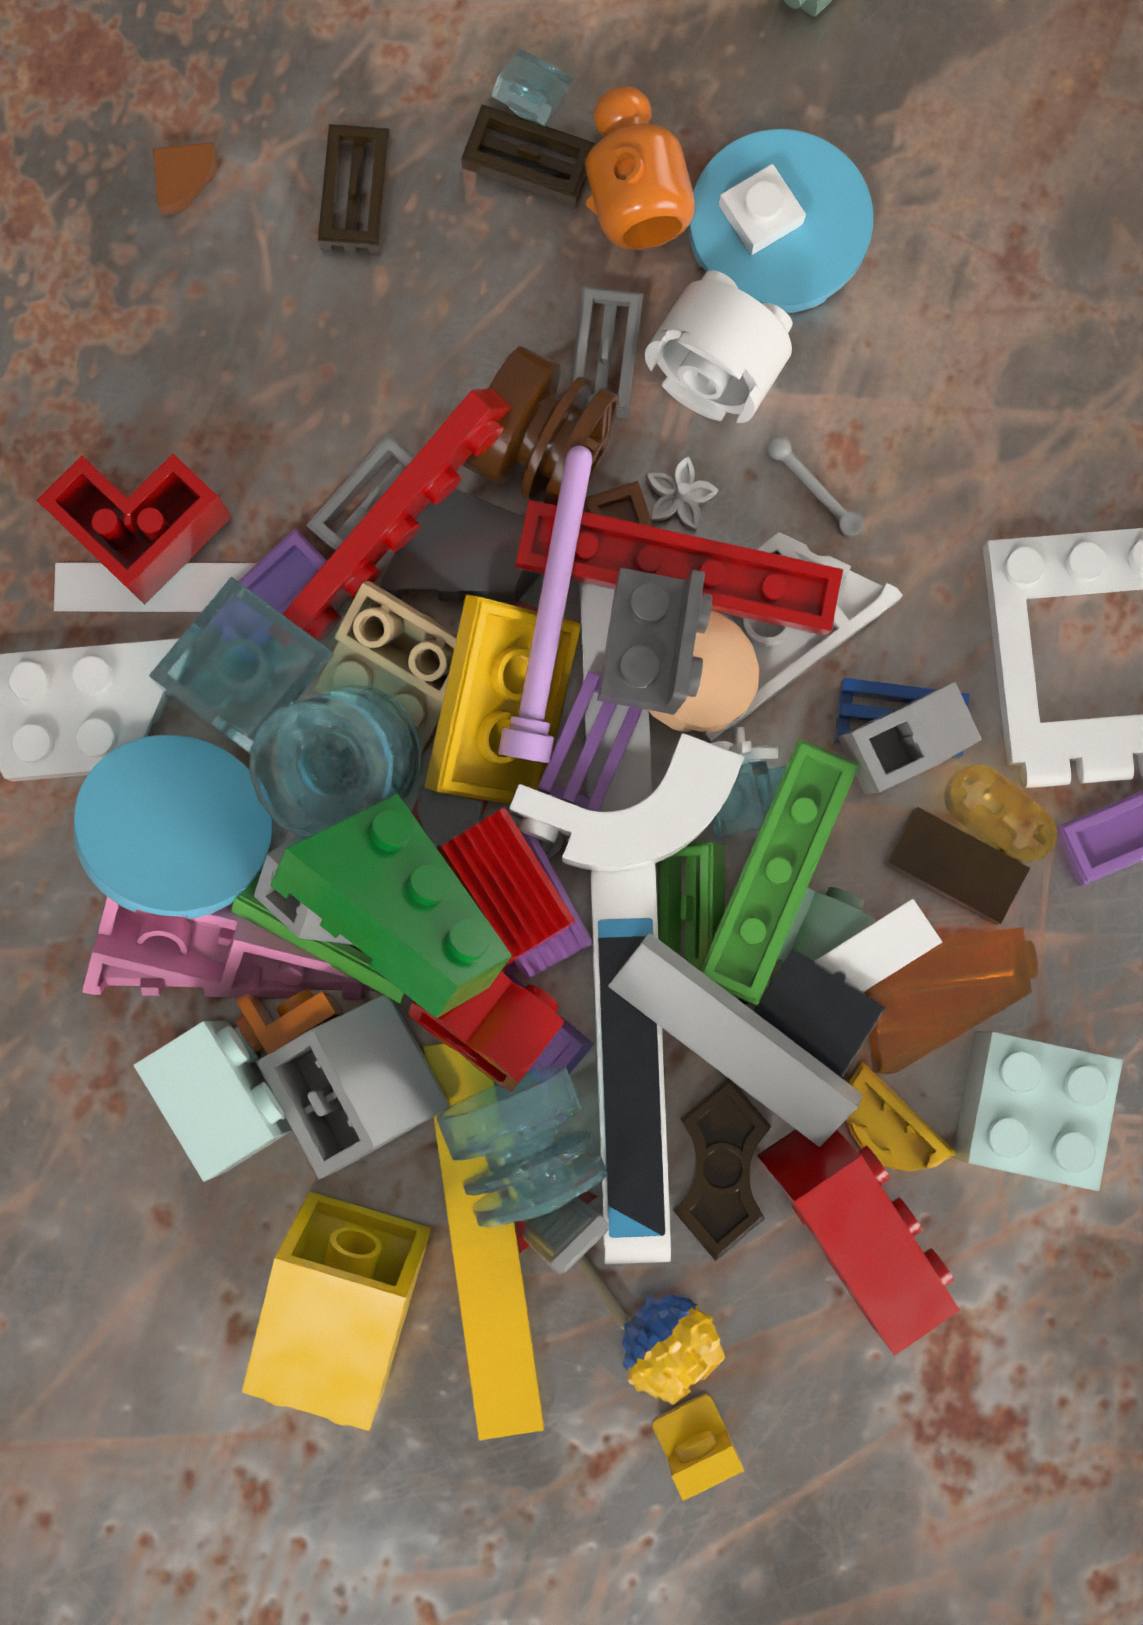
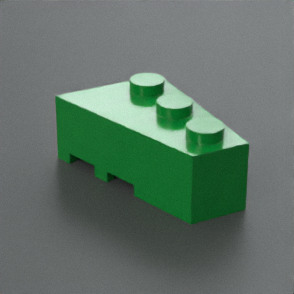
M398 793L286 848L270 884L272 888L285 898L291 894L322 919L320 926L332 936L337 938L341 934L372 959L370 963L372 968L435 1018L440 1017L488 989L512 957V954Z

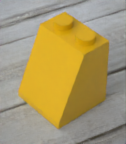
M309 1191L274 1258L242 1393L264 1399L276 1406H288L321 1416L335 1424L350 1425L370 1431L386 1386L432 1227Z

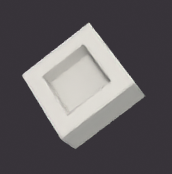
M773 164L722 193L718 205L750 255L755 254L803 225L806 213Z

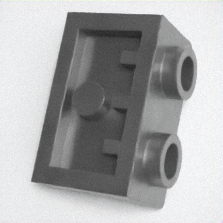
M620 568L616 578L597 701L675 715L685 702L687 696H696L702 675L703 659L693 656L696 633L704 634L706 632L712 608V595L702 593L705 572L691 570L686 580Z

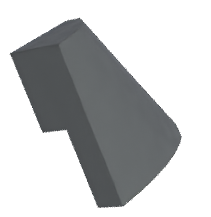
M454 489L442 502L437 505H433L430 502L418 515L416 520L421 524L418 532L404 547L395 552L381 581L380 588L400 600L403 590H438L440 601L465 600L466 595H471L497 602L517 603L540 576V573L514 568L524 521L523 516Z

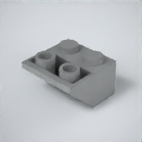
M385 994L309 1030L257 1061L318 1179L346 1168L452 1107L396 1002Z

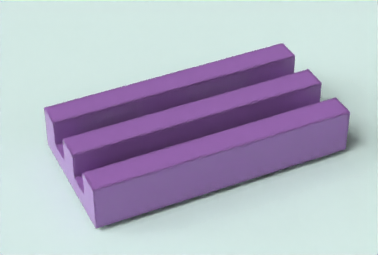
M588 671L537 791L578 807L599 812L642 709L629 706L591 798L579 794V791L616 704L603 702L567 787L556 784L555 781L593 693H598L601 675Z

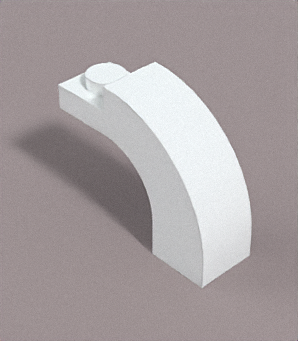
M682 733L661 784L648 798L633 807L615 812L591 811L519 784L509 809L511 816L521 819L518 827L519 831L553 844H555L558 834L570 838L562 857L563 864L580 869L605 872L642 868L660 862L679 852L705 830L728 798L744 756Z

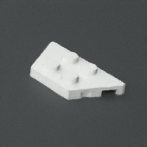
M778 532L756 550L843 569L832 631L825 636L720 613L737 624L754 647L760 668L758 692L743 715L721 731L712 733L703 731V738L706 742L713 743L898 602L903 596L898 588L888 583L882 586L850 571V565L829 555H816L808 549L806 544Z
M179 638L0 654V772L3 777L15 782L88 775L93 767L114 749L131 741L148 737L151 726L159 720L168 699L165 693L178 662L183 663L185 659L187 643Z

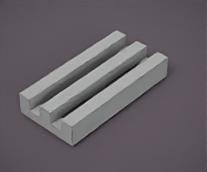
M582 286L570 385L578 377H584L593 303L605 304L594 394L589 395L586 408L600 389H607L617 307H629L618 392L619 405L616 411V417L628 419L643 293Z
M387 434L306 525L308 530L335 552L415 456L391 435ZM393 455L398 459L399 462L366 497L338 531L334 533L328 527Z

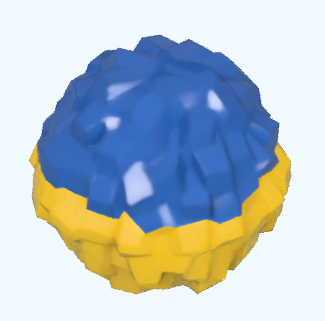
M672 1294L662 1296L659 1299L651 1296L646 1298L643 1307L637 1310L636 1316L624 1324L625 1333L621 1345L625 1350L622 1365L628 1373L627 1381L635 1387L637 1392L644 1391L654 1398H661L664 1402L668 1401L672 1405H675L679 1400L687 1396L691 1392L690 1385H694L700 1380H705L725 1359L720 1338L715 1331L716 1326L712 1323L713 1316L700 1311L699 1306L689 1298L677 1297Z

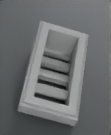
M562 1192L523 1230L522 1234L524 1240L553 1271L565 1274L609 1230L607 1228L609 1223L573 1193Z

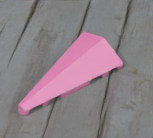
M107 897L82 992L91 995H101L106 986H140L142 996H160L164 987L203 988L204 997H241L249 993L259 998H290L303 990L310 989L342 990L343 999L361 1000L364 991L376 990L331 967L330 963L231 912L233 903L212 914L187 919L186 916H163L138 909L135 913ZM405 995L406 1001H413L410 997Z

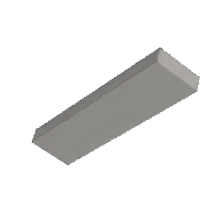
M648 933L608 985L618 995L819 1147L860 1104L863 1096L861 1092L651 933Z

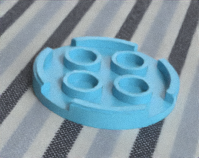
M773 129L755 132L735 140L718 152L707 164L693 191L696 210L688 228L691 248L699 267L703 268L705 272L714 270L727 275L735 282L739 290L752 296L761 304H774L786 313L803 311L824 303L826 298L841 289L853 277L855 272L859 270L871 240L873 206L867 184L855 164L837 147L820 137L806 132ZM773 164L806 213L803 225L755 254L750 255L718 206L720 195Z
M149 736L131 741L114 749L103 757L87 775L78 793L74 810V844L86 874L107 897L135 913L138 909L157 915L186 916L187 919H193L212 914L227 907L258 876L265 862L272 836V819L269 804L262 787L251 771L224 749L212 743L188 736Z

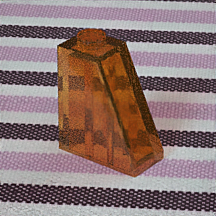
M1024 928L939 936L942 943L864 991L886 1005V1009L868 1036L872 1071L879 1074L897 1073L1032 993L1030 979H1036L1038 961L1033 942L1031 940L1025 941Z

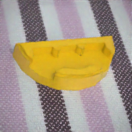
M858 1061L846 1082L861 1092L863 1096L858 1108L845 1120L847 1132L860 1150L867 1145L884 1167L904 1171L937 1167L956 1153L863 1061Z

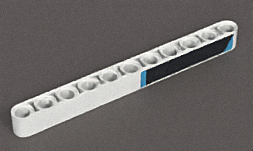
M579 582L580 621L582 623V675L584 682L588 671L599 675L602 672L614 589ZM595 692L584 714L585 743L603 704L602 701H597L598 693ZM616 704L586 774L588 798L592 796L629 706ZM642 709L599 812L625 810L639 804L652 794L649 711L646 709ZM655 863L627 871L605 872L590 870L602 1217L609 1223L607 1227L609 1230L603 1235L605 1264L670 1262L671 1237L662 1027L608 987L614 976L648 933H651L658 939Z

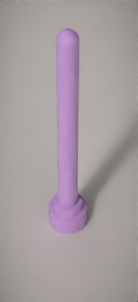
M574 446L566 455L518 717L511 716L509 728L503 727L498 754L550 763L554 737L548 736L550 723L544 722L592 465V454L584 446Z

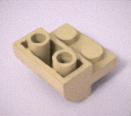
M370 581L363 582L334 637L338 643L314 690L417 752L423 753L428 749L436 735L457 633Z

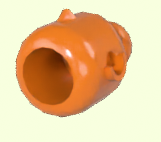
M630 86L612 89L598 99L594 109L593 117L596 128L604 137L592 146L585 159V168L592 192L586 201V206L598 216L604 236L616 246L630 250H643L661 246L676 239L688 228L696 210L694 194L682 147L678 138L663 126L649 124L651 107L644 93Z

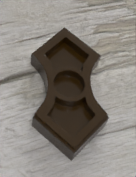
M725 1077L679 1117L691 1137L695 1162L688 1190L680 1202L673 1208V1211L715 1261H718L765 1220L752 1195L750 1166L756 1146L770 1130L771 1125L739 1087L728 1077Z

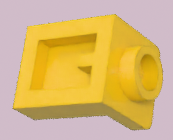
M703 1393L656 1416L652 1420L655 1434L668 1459L671 1477L683 1501L744 1471L738 1452L710 1394Z

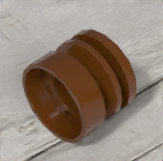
M518 346L507 357L488 388L494 389L511 406L509 411L498 422L504 430L495 443L483 454L476 457L472 453L463 463V467L501 485L505 484L522 464L526 468L521 485V497L526 500L536 499L548 483L543 503L557 506L568 451L574 446H584L589 449L592 454L590 481L609 444L612 423L619 405V395L606 388L600 389L586 408L591 391V381L584 377H578L560 398L556 396L561 374L560 365L525 346Z

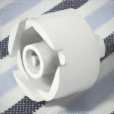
M707 271L702 280L692 282L685 287L645 350V361L650 371L653 370L656 363L667 376L661 386L687 408L717 421H722L726 413L740 414L736 423H745L753 417L791 356L792 345L788 332L793 322L790 316L780 307L771 303L761 304L752 296L739 290L735 282L727 275L719 271Z

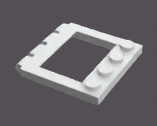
M1143 528L987 541L983 546L1007 766H1020L1021 782L1024 788L1069 785L1071 782L1070 761H1075L1077 778L1081 784L1131 780L1134 776L1133 756L1137 755L1140 775L1143 778V714L1040 723L1026 599L1143 590Z

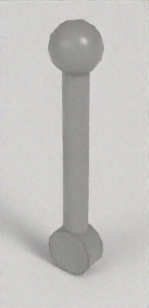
M784 436L772 438L767 446L769 455L775 460H783L838 520V531L843 537L854 538L858 536L864 527L862 516L857 512H847L791 452L792 446L789 439Z

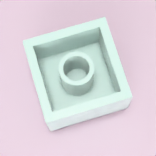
M203 1021L133 1065L203 1182L230 1171L293 1131L270 1086L266 1083L254 1063L261 1058L260 1052H255L244 1039L238 1026L233 1029L229 1021Z
M975 1031L953 1147L956 1153L952 1157L969 1164L1099 1191L1123 1060L996 1032Z

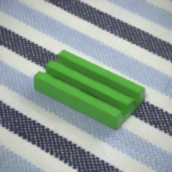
M715 842L690 843L679 852L659 862L658 939L681 956V919L685 920L684 959L698 970L702 965L724 913L725 844ZM682 857H686L685 894L681 896Z

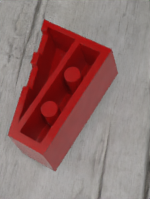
M795 1129L757 1155L766 1170L778 1182L793 1204L791 1207L801 1222L807 1226L826 1255L827 1261L857 1306L894 1356L960 1311L946 1289L948 1285L955 1281L953 1276L932 1248L925 1252L921 1250L914 1236L923 1231L922 1227L900 1197L892 1202L890 1201L881 1186L890 1180V1177L867 1145L857 1151L836 1130L819 1147Z

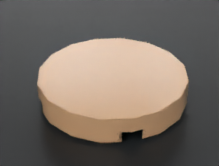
M711 610L706 632L704 634L696 633L693 656L703 659L702 675L696 696H687L685 702L675 715L648 710L653 717L673 730L690 733L692 730L699 732L707 731L706 733L721 731L747 711L758 692L760 668L752 643L737 624L719 612Z

